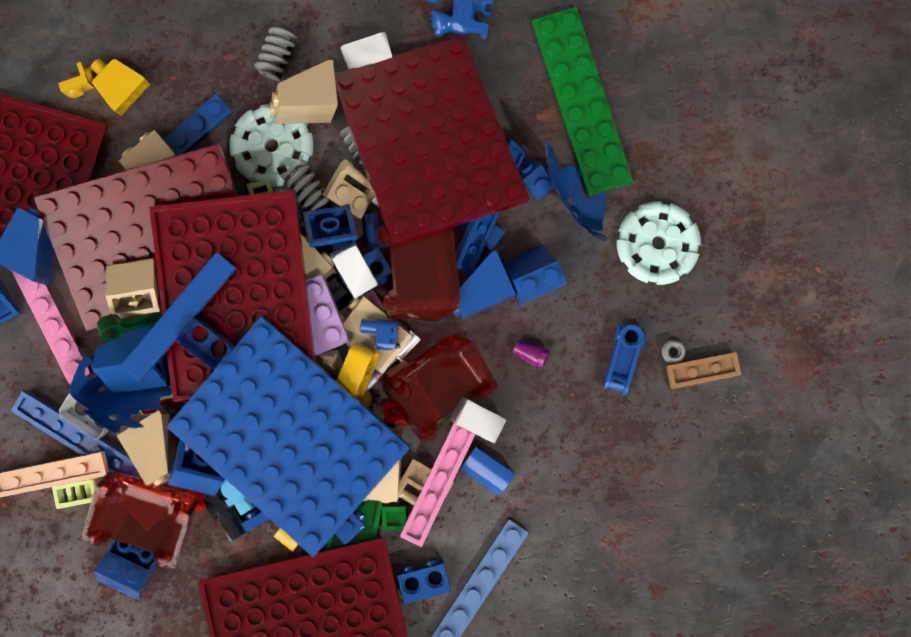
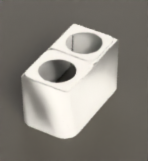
M385 32L340 47L348 69L359 68L392 58Z
M354 242L330 253L332 260L354 298L377 286L378 283Z
M69 394L59 409L60 417L94 439L98 440L105 436L108 432L107 429L97 427L95 422L87 415L80 416L76 413L75 404L77 401ZM116 414L109 416L112 420H115L117 417Z
M461 397L449 419L453 423L458 419L457 425L492 443L496 442L506 422L505 418L464 397Z

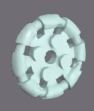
M269 104L259 105L260 108L254 111L250 109L235 124L236 130L234 134H231L229 145L231 158H234L236 162L235 167L238 172L250 182L270 179L272 187L283 186V183L288 181L282 179L286 172L279 174L277 169L286 166L287 171L298 165H308L309 157L313 155V136L307 129V123L275 124L274 116H270ZM264 117L267 123L258 126L256 120ZM245 131L250 133L248 136L249 141L242 139ZM299 131L301 137L295 140L292 133ZM270 140L278 142V148L274 152L266 150V144ZM294 151L301 153L298 160L292 158ZM249 152L252 159L245 160L243 154ZM260 166L267 168L264 174L258 173Z
M662 201L641 204L638 206L639 209L634 212L630 211L619 227L620 236L619 240H617L619 258L628 267L629 270L627 271L642 282H656V285L676 282L684 273L688 274L700 255L697 254L698 247L701 246L699 228L689 218L690 214L676 204H663ZM660 213H665V214H667V219H666V220L658 219V218H659V214H660ZM644 216L648 222L641 226L639 219ZM680 222L686 229L682 233H680V229L676 226ZM629 234L636 235L634 243L628 241ZM654 237H661L664 240L665 245L663 249L658 250L653 247L652 240ZM682 244L689 245L688 252L681 251ZM635 253H638L639 257L642 259V261H640L637 264L631 257ZM676 261L679 266L673 270L669 264ZM650 266L658 267V272H650Z

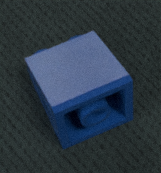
M18 207L0 239V265L33 282L48 286L51 280L52 243L39 211L30 207L27 210Z
M544 245L502 263L520 307L557 291L567 284L558 261Z
M496 250L490 253L453 295L454 302L451 303V307L456 318L461 316L463 321L506 302L516 295Z
M154 325L130 330L124 333L121 338L107 342L95 349L94 359L91 363L92 370L114 394L167 386L169 374L167 352L141 382H138L120 366Z

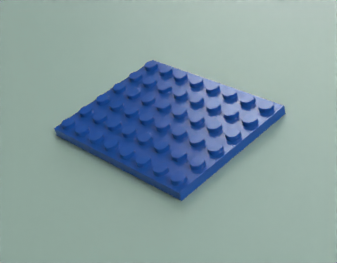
M264 316L258 319L220 366L215 369L167 425L169 430L312 557L318 553L411 447Z

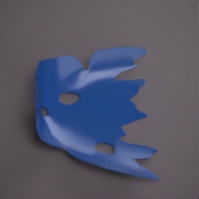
M546 142L548 173L556 186L564 206L572 214L579 226L583 229L585 228L592 236L597 237L601 241H607V237L604 234L595 232L603 230L602 223L605 213L606 192L596 194L595 197L590 199L585 198L582 194L584 184L579 168L569 165L557 172L558 158L551 144ZM569 198L573 201L574 205H571L569 203Z
M94 355L84 357L81 360L70 386V395L79 404L88 408L83 410L84 413L93 421L115 434L120 433L121 426L133 429L143 428L144 426L131 419L130 415H138L140 410H162L163 408L159 405L161 403L160 398L172 394L171 386L169 385L114 394L97 374L91 380L86 378L85 369L88 365H91ZM101 387L105 389L103 393L97 392ZM116 414L121 418L119 420H112L108 416Z

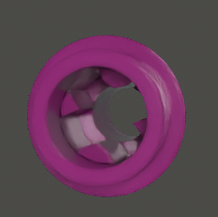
M519 340L513 350V354H516L535 368L537 366L544 367L550 350L545 349V346Z

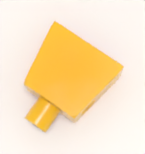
M98 58L90 66V69L97 74L92 84L109 106L120 116L151 85L143 76L116 59H112L107 65Z

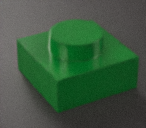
M382 506V531H402L406 524V506Z

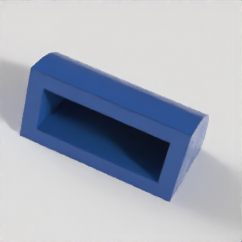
M476 446L459 469L497 496L501 495L515 476L514 472Z

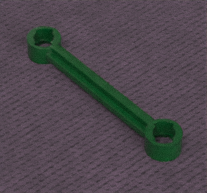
M162 309L159 312L121 319L116 314L105 315L97 321L96 327L103 341H115L121 338L126 331L155 325L162 317Z

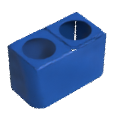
M199 317L188 320L176 337L177 342L212 370L217 369L235 347L233 343ZM198 325L204 326L209 333L207 340L201 343L196 342L192 338V330ZM217 340L227 344L228 351L224 357H216L211 352V345Z

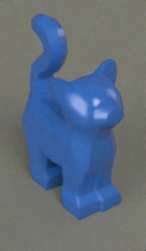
M427 0V1H430V2L434 3V2H439V1H441V0ZM453 0L452 16L432 10L431 14L433 17H430V20L432 21L434 34L441 37L448 32L460 35L475 33L479 35L480 39L485 40L489 25L475 20L474 13L480 12L483 17L489 18L491 7L487 4H493V0Z

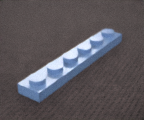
M510 519L507 520L431 637H461L528 535V531Z

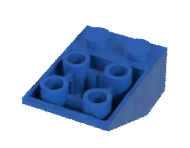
M129 514L95 570L96 580L140 600L153 577L174 533V529L157 522L150 530L146 531Z

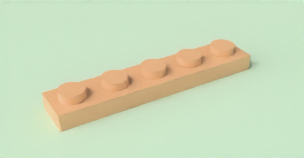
M100 451L0 472V497L107 476L110 472L105 452Z

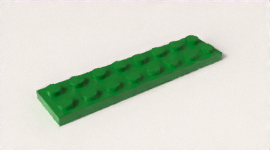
M570 8L532 20V26L587 196L590 197L632 184L633 179L577 8Z

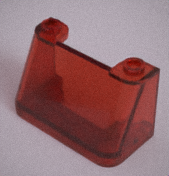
M384 223L380 226L378 240L382 246L390 247L394 287L384 298L387 318L438 322L456 311L460 303V291L453 227L393 246L386 224Z
M456 334L442 339L382 384V389L418 439L424 443L437 436L439 431L437 422L456 408L461 397L469 399L472 396L474 398L486 399L498 388L475 342Z
M108 472L95 486L81 539L87 540L92 545H101L109 539L123 542L155 553L154 560L159 566L174 569L180 558L199 501L191 495L160 485L155 486V484L146 486L142 479L124 473Z

